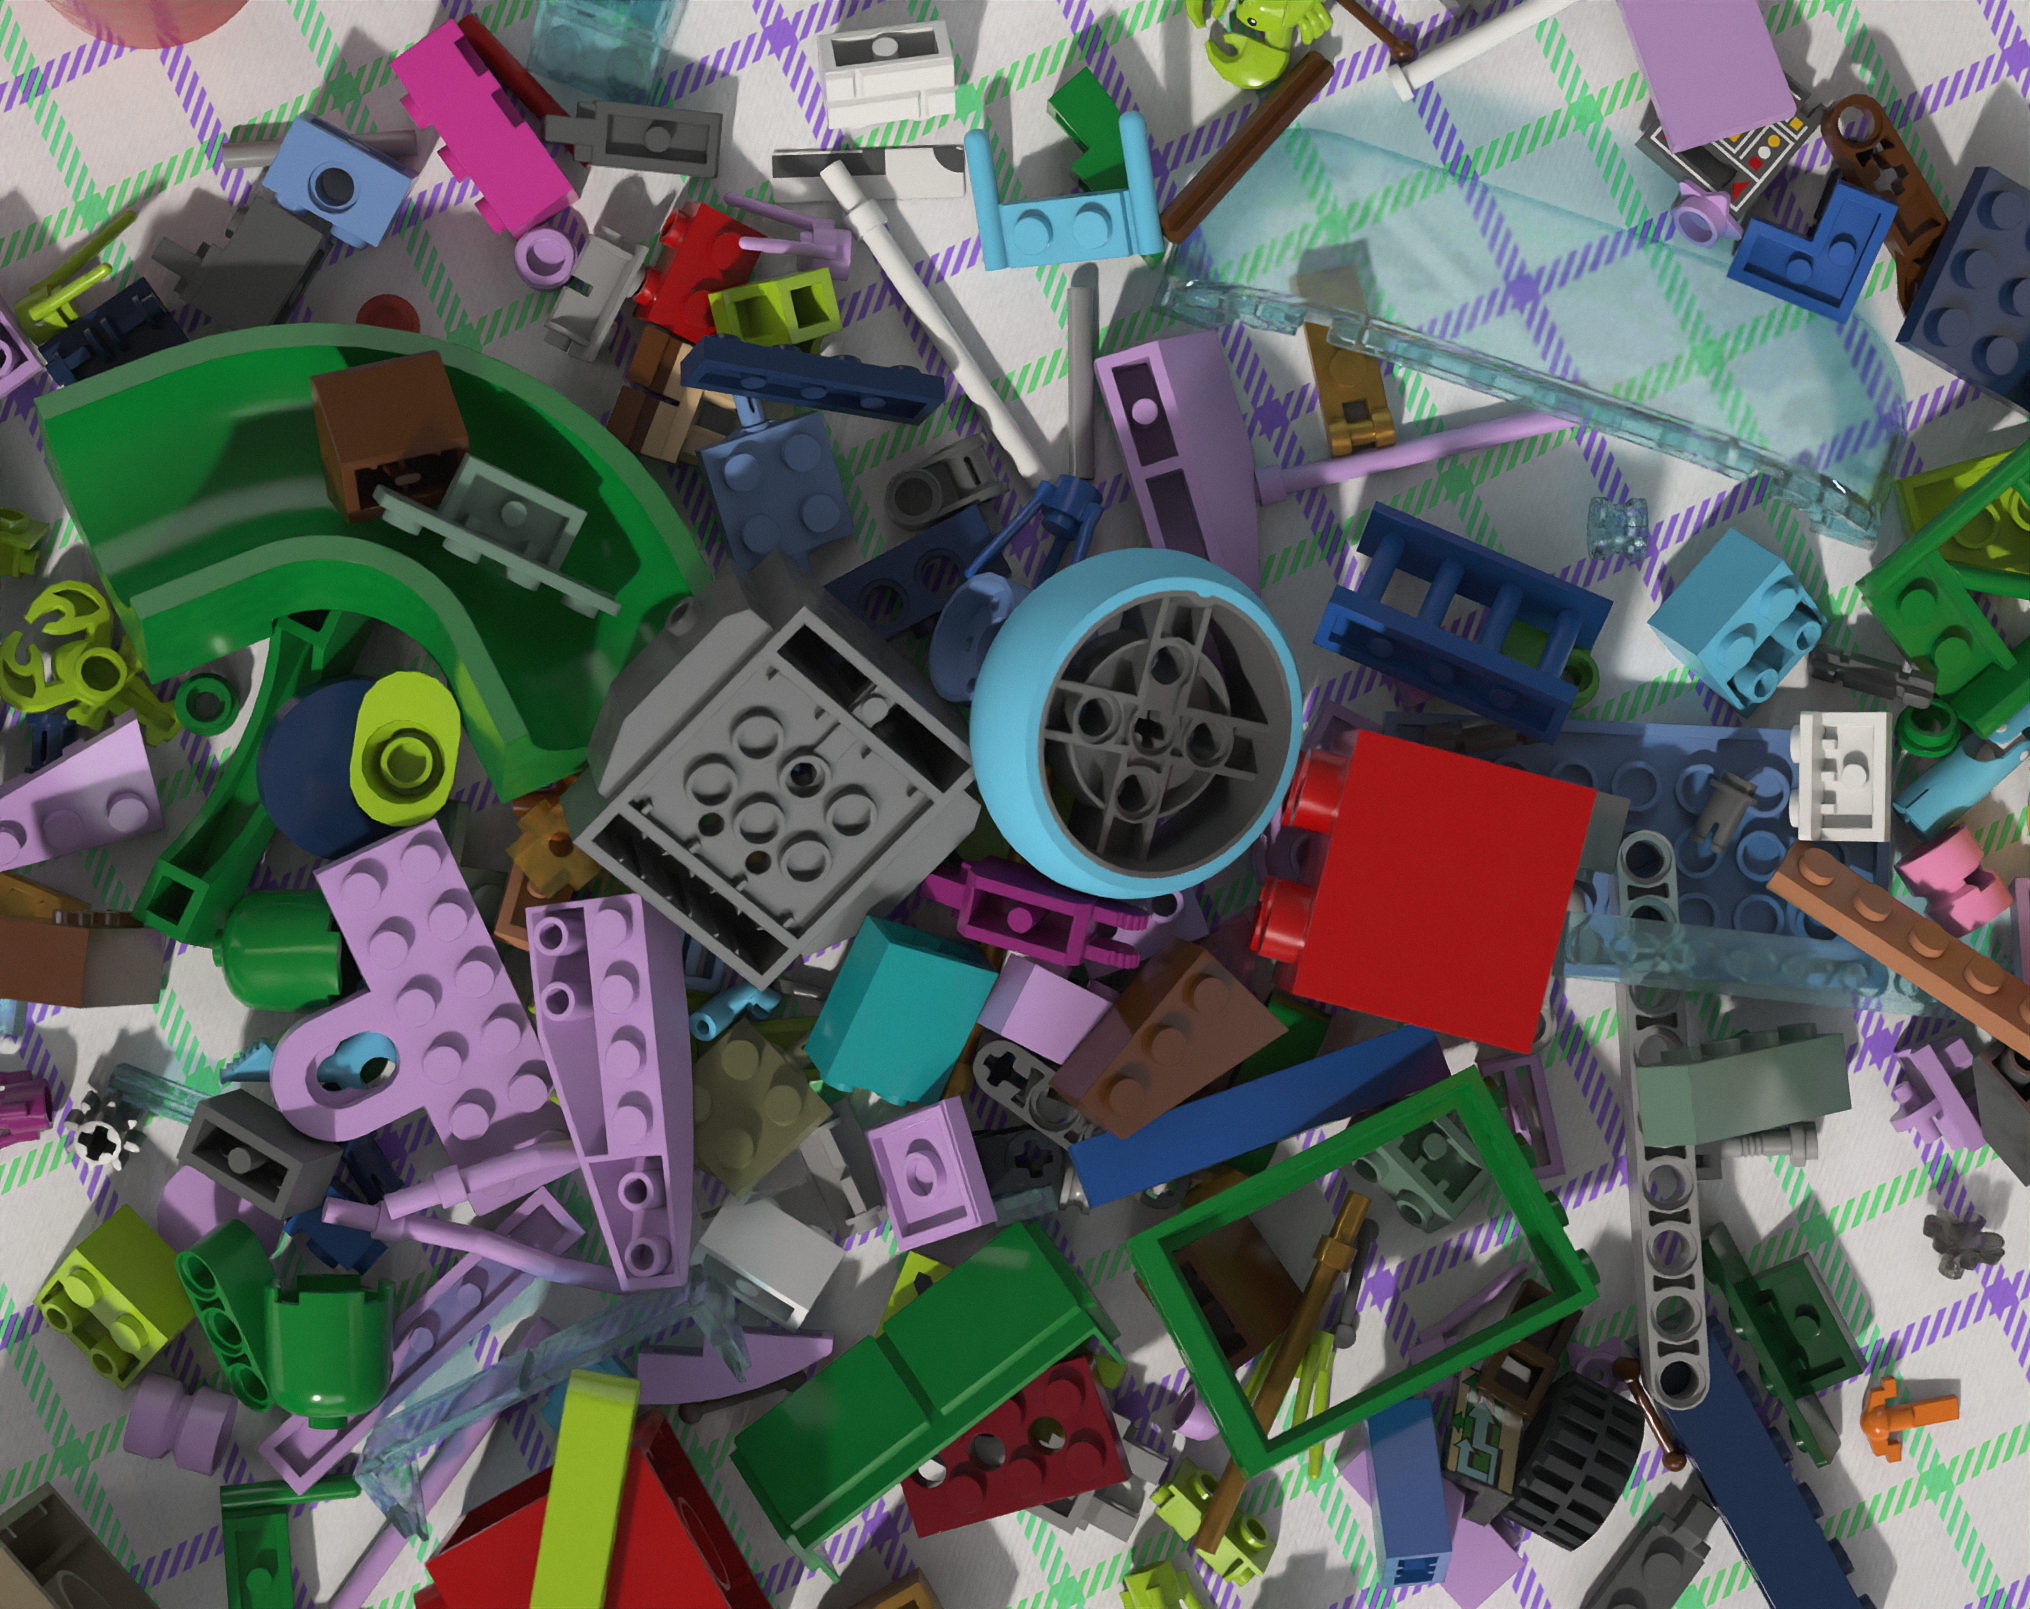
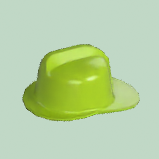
M397 671L379 679L365 694L358 713L350 762V787L358 805L372 819L389 826H414L432 818L446 804L453 786L462 733L461 711L452 692L437 678L420 671Z

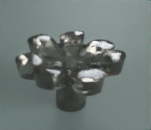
M1938 1210L1936 1215L1930 1214L1925 1217L1923 1235L1932 1238L1933 1249L1943 1255L1938 1266V1271L1943 1276L1952 1280H1958L1962 1278L1965 1270L1973 1271L1978 1263L1994 1266L2004 1256L2003 1246L2005 1241L2003 1237L1995 1232H1982L1986 1224V1219L1975 1212H1967L1963 1222H1959L1958 1217L1953 1212Z

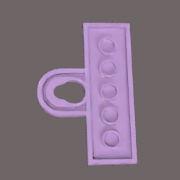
M432 817L414 826L403 828L314 870L315 878L367 987L332 1003L329 1007L322 1008L300 1019L279 1040L272 1055L269 1078L272 1094L285 1118L296 1129L315 1139L347 1141L366 1135L424 1106L451 1164H457L458 1170L532 1144L571 1140L572 1138L561 1106L548 1099L554 1084L541 1045L436 819ZM369 1031L381 1033L390 1038L394 1043L397 1053L396 1066L389 1079L381 1085L366 1090L348 1087L335 1092L322 1088L318 1083L316 1075L320 1063L335 1053L337 1046L342 1040L355 1034ZM581 1165L539 1169L469 1193L467 1197L474 1213L479 1218L540 1188L542 1185L544 1186L580 1168Z

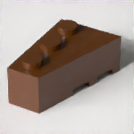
M53 909L52 918L0 915V999L80 1009L158 1004L166 935L131 917L132 911L107 909L106 911L80 909V911Z
M1171 934L1048 1084L1090 1123L1123 1141L1289 1031V1029L1205 948Z

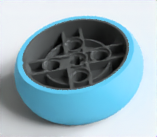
M1128 548L1109 551L1080 561L1048 578L1015 608L1002 625L983 661L975 685L969 728L973 770L987 809L1002 835L1022 857L1055 882L1076 891L1108 898L1144 899L1170 894L1192 887L1226 868L1259 837L1271 821L1283 801L1297 764L1303 728V698L1296 661L1287 638L1264 603L1244 583L1219 566L1201 557L1182 551L1163 548ZM1123 612L1119 630L1096 637L1080 649L1096 630ZM1207 628L1211 632L1221 655L1226 686L1215 665L1201 652ZM1158 651V660L1155 667L1151 670V661ZM1087 702V711L1084 718L1078 722L1079 712ZM1195 728V735L1193 737V740L1189 744V737L1191 735L1192 730ZM1044 741L1053 771L1064 787L1075 797L1067 827L1056 810L1047 784L1044 766ZM1125 779V786L1122 790V793L1117 797L1118 788L1121 782ZM1178 811L1168 821L1155 829L1158 818Z

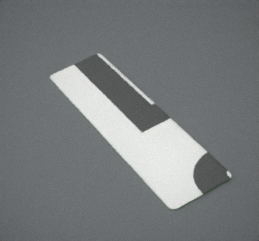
M961 147L776 152L772 155L773 200L776 203L837 201L820 175L822 170L837 160L843 162L867 200L873 198L875 200L961 198L965 195L964 153Z

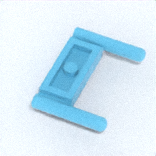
M1131 110L1123 113L1119 118L1129 189L1122 188L1000 203L988 133L982 129H973L965 134L964 145L986 271L1001 270L1008 267L1014 269L1130 257L1135 254L1150 255L1165 250L1145 119L1142 113Z

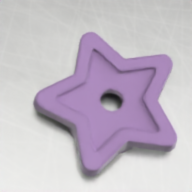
M1689 178L1679 183L1683 202L1676 205L1670 211V214L1674 217L1677 230L1687 241L1696 246L1711 249L1720 237L1734 240L1742 239L1744 229L1729 213L1731 196L1728 192H1706Z
M1611 1337L1594 1349L1574 1342H1569L1566 1345L1571 1370L1617 1394L1629 1390L1626 1383L1616 1380L1612 1374L1614 1361L1621 1357V1339L1619 1337ZM1600 1369L1603 1373L1602 1378L1597 1381L1591 1378L1592 1371Z

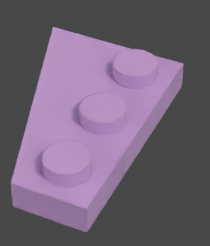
M134 707L114 718L115 725L87 742L83 737L62 749L63 756L32 774L23 772L0 786V872L166 829Z

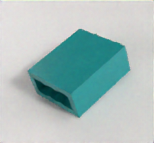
M866 915L804 1050L820 1071L819 1077L835 1089L853 1092L858 1087L874 1091L882 1099L899 1106H907L910 1101L924 1105L934 1104L938 1102L999 973L975 945Z

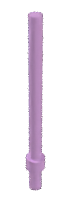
M1570 401L1404 440L1393 445L1370 448L1281 470L1278 464L1254 469L1255 499L1259 501L1261 507L1286 501V494L1579 426L1581 424L1579 409L1575 401Z
M539 1317L512 1356L505 1354L490 1374V1378L493 1380L491 1385L328 1609H360L513 1396L521 1398L536 1375L532 1370L561 1332L556 1325L544 1317Z

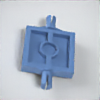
M732 395L742 427L737 428L724 440L695 449L727 557L732 559L742 569L748 571L754 569L777 547L815 579L808 555L813 554L823 544L856 533L820 411L811 410L784 420L766 419L760 399Z

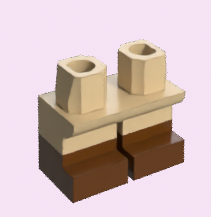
M646 325L625 379L630 386L677 403L679 406H673L652 398L646 393L622 385L606 429L633 454L678 469L681 468L682 463L700 467L695 449L727 438L724 435L697 425L705 403L737 414L733 396L731 394L681 386L680 362L692 350L693 346Z

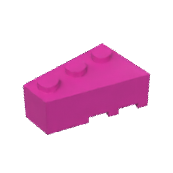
M453 18L388 63L409 92L399 100L421 131L433 125L446 143L437 153L459 183L470 176L484 197L475 202L474 205L496 235L507 228L518 242L527 231L544 225L580 199L565 175L505 94L493 74L467 41Z

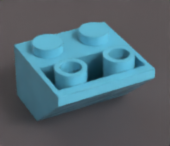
M1732 527L1647 621V624L1671 654L1745 719H1748L1762 702L1771 697L1783 678L1805 654L1809 653L1817 645L1820 637L1831 626L1785 561Z

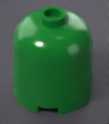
M265 889L252 891L236 903L228 915L224 929H218L214 935L212 946L214 964L216 967H222L224 979L235 999L246 1007L266 1011L311 1014L322 1008L329 1007L332 1003L357 991L355 983L359 981L361 972L322 890Z
M306 1274L297 1275V1288L282 1290L281 1281L278 1279L268 1280L264 1284L266 1382L268 1392L278 1406L291 1414L308 1417L309 1428L336 1430L348 1427L349 1416L364 1414L381 1402L389 1390L392 1376L396 1307V1282L393 1280L381 1278L378 1280V1289L360 1288L361 1275Z

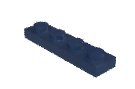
M731 334L704 335L680 362L681 386L916 426H919L945 401L944 377L921 373L918 368L913 366L896 365L883 367L862 363L859 358L851 355L826 357L803 353L800 348L788 344L770 347L742 342L739 337Z

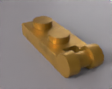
M1359 270L1296 282L1294 288L1332 457L1351 454L1353 446L1374 442L1376 448L1395 444L1396 437L1393 420L1386 400ZM1364 400L1367 418L1347 422L1342 405Z

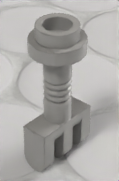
M1799 1121L1787 1124V1129L1768 1130L1761 1133L1756 1131L1755 1133L1752 1132L1695 1145V1155H1701V1165H1696L1697 1181L1722 1179L1721 1159L1740 1158L1742 1155L1744 1157H1754L1755 1154L1758 1157L1761 1155H1789L1792 1167H1805L1806 1160H1818V1140L1815 1121Z

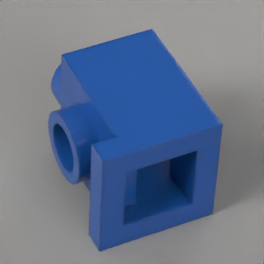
M335 1175L331 1180L321 1206L294 1215L282 1229L290 1237L304 1231L311 1237L306 1242L307 1247L327 1266L335 1269L340 1264L347 1271L353 1268L363 1276L389 1247L380 1240L371 1239V1232L322 1222V1212L327 1197L367 1204Z

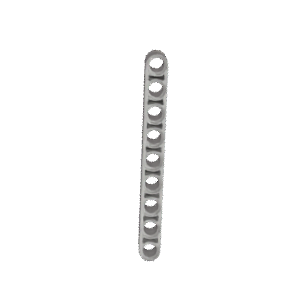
M1642 830L1622 836L1613 874H1608L1640 1372L1643 1387L1651 1398L1670 1409L1684 1411L1700 1404L1706 1397L1710 1385L1695 1145L1644 1146L1635 1067L1643 1066L1639 1059V1048L1642 1042L1649 1036L1656 1035L1663 1039L1668 1049L1688 1047L1676 860L1673 847L1666 837L1656 831ZM1635 842L1647 845L1654 852L1656 859L1655 868L1647 878L1635 876L1627 867L1626 854L1630 846ZM1641 906L1653 910L1660 922L1659 933L1650 943L1638 940L1633 935L1630 927L1634 911ZM1645 971H1652L1657 974L1664 985V995L1661 1001L1650 1008L1639 1002L1634 991L1637 978ZM1667 1165L1676 1174L1677 1187L1673 1195L1668 1199L1657 1201L1649 1193L1647 1187L1648 1177L1658 1166ZM1672 1230L1680 1238L1682 1245L1681 1253L1673 1263L1661 1266L1653 1258L1651 1251L1652 1243L1661 1232ZM1679 1296L1685 1305V1318L1677 1328L1662 1330L1656 1319L1657 1307L1666 1297ZM1683 1361L1690 1372L1689 1383L1681 1393L1666 1395L1660 1383L1661 1373L1670 1363Z

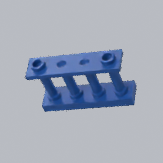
M1376 501L1356 550L1361 554L1371 557L1372 560L1357 592L1338 584L1336 585L1313 644L1553 746L1579 687L1560 679L1572 648L1575 644L1589 651L1592 650L1614 601ZM1396 568L1431 583L1416 618L1380 603ZM1455 594L1491 608L1476 643L1440 628ZM1514 619L1550 634L1536 669L1500 654Z

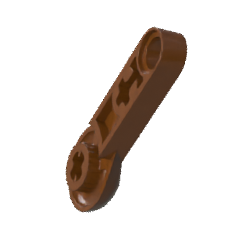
M1853 94L1833 102L1825 109L1821 118L1820 131L1826 146L1849 183L1899 202V208L1883 242L1896 262L1897 301L1905 319L1950 222L1882 106L1874 98L1865 94ZM1846 107H1855L1861 110L1868 121L1866 136L1859 143L1846 140L1840 133L1838 127L1839 117ZM1880 142L1883 151L1871 154L1873 158L1859 163L1856 154L1874 148ZM1879 168L1881 170L1893 168L1896 171L1898 178L1891 183L1892 191L1887 189L1879 192L1875 188L1874 181L1881 176Z

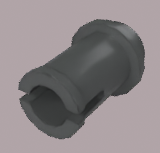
M1723 770L1718 781L1711 778L1709 784L1714 786V789L1687 838L1703 846L1714 824L1719 823L1720 826L1708 849L1725 856L1727 853L1726 849L1749 804L1756 807L1758 803L1757 800L1753 799L1758 786Z

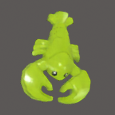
M1184 0L1187 15L1196 28L1207 27L1203 12V0ZM1214 0L1211 14L1216 21L1227 10L1231 0ZM1238 0L1236 4V17L1246 26L1265 32V41L1237 32L1222 33L1224 42L1233 44L1237 48L1238 54L1234 57L1227 56L1211 38L1204 43L1209 62L1222 79L1239 89L1261 90L1281 79L1290 61L1292 31L1295 25H1299L1304 45L1311 44L1313 39H1318L1323 35L1324 31L1329 30L1333 26V19L1322 4L1326 0Z
M67 580L49 586L31 603L24 620L27 624L31 625L40 616L50 611H55L60 615V619L56 622L45 623L40 632L50 635H68L85 631V640L66 643L53 651L51 668L54 680L46 683L41 652L33 642L25 649L28 657L26 664L19 665L15 659L16 650L23 633L15 630L0 645V696L2 700L20 713L36 714L69 701H74L79 704L67 711L66 716L68 719L76 720L77 724L88 726L95 731L102 729L109 714L116 718L134 707L138 724L145 727V745L157 748L162 741H171L182 727L175 713V699L161 703L156 698V693L147 687L145 681L138 676L144 668L127 633L122 637L118 651L115 652L112 649L114 615L108 597L85 582Z

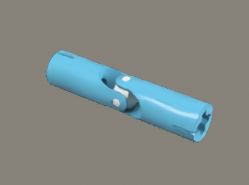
M2030 703L1986 740H1983L1972 731L1957 744L1953 751L1941 757L1892 800L1893 811L1918 839L1925 844H1930L2030 756ZM1986 743L1994 751L1996 758L1986 762L1975 760L1977 753Z

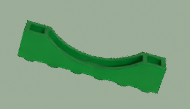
M321 609L292 613L273 619V636L270 637L269 651L263 680L251 717L239 745L221 779L202 808L174 842L157 858L130 914L131 917L183 944L212 949L216 931L224 929L228 915L236 903L243 897L276 829L275 824L271 821L262 805L256 783L257 752L265 729L278 709L301 689L328 677L351 674L377 618L357 612Z

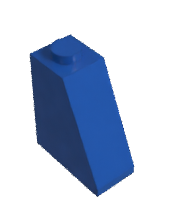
M1413 1395L1362 1422L1380 1589L1444 1583L1452 1555L1430 1397L1414 1399Z

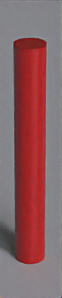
M473 13L466 15L457 24L480 59L540 122H542V116L546 115L571 117ZM562 144L573 155L574 145ZM579 162L585 169L592 167L588 166V162Z

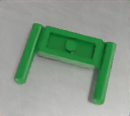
M350 1472L324 1475L308 1491L300 1496L284 1479L220 1486L228 1609H295L287 1505L356 1498L363 1490V1481L359 1474Z

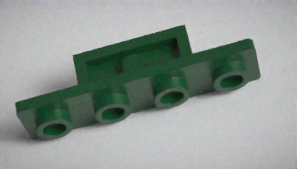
M1722 1221L1709 1227L1701 1238L1703 1273L1713 1285L1718 1284L1730 1305L1728 1314L1733 1329L1740 1339L1750 1342L1760 1361L1758 1365L1759 1374L1766 1390L1773 1397L1780 1398L1790 1417L1789 1430L1796 1446L1803 1453L1809 1452L1817 1468L1829 1465L1841 1446V1440L1816 1392L1864 1373L1868 1362L1808 1252L1752 1276L1726 1225Z

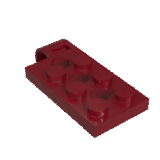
M1092 1351L1057 1361L940 1451L938 1454L946 1465L944 1480H928L917 1469L902 1480L900 1484L918 1538H923L1127 1481L1133 1473ZM1051 1417L1061 1424L1065 1432V1441L1062 1447L1048 1448L1037 1440L1034 1433V1424L1037 1418ZM988 1433L1000 1439L1005 1448V1460L1002 1464L990 1465L979 1458L975 1449L977 1435Z

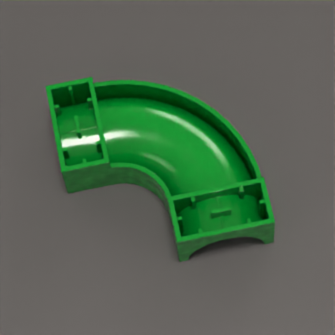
M309 322L257 326L210 335L164 349L34 398L48 471L151 685L272 637V620L288 614L325 609L357 612L377 618L400 629L417 641L439 665L447 679V688L452 692L461 711V724L502 804L589 767L585 753L611 682L665 628V622L669 613L682 599L689 596L694 598L708 582L714 581L693 538L664 491L633 453L599 421L557 390L512 365L468 347L419 333L364 324ZM436 349L441 355L468 434L470 454L563 498L587 512L560 570L612 594L622 604L617 617L600 609L594 619L578 613L559 601L563 594L562 591L543 582L540 583L537 591L525 588L501 574L505 566L504 564L483 554L478 564L459 557L442 547L445 536L424 526L417 536L390 524L383 518L349 525L327 497L309 376ZM440 505L432 506L429 508L437 511Z

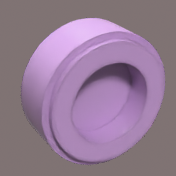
M539 226L527 231L519 239L514 251V264L519 276L528 286L541 292H556L563 289L564 286H568L575 277L570 275L579 257V252L570 236L561 229L553 226Z

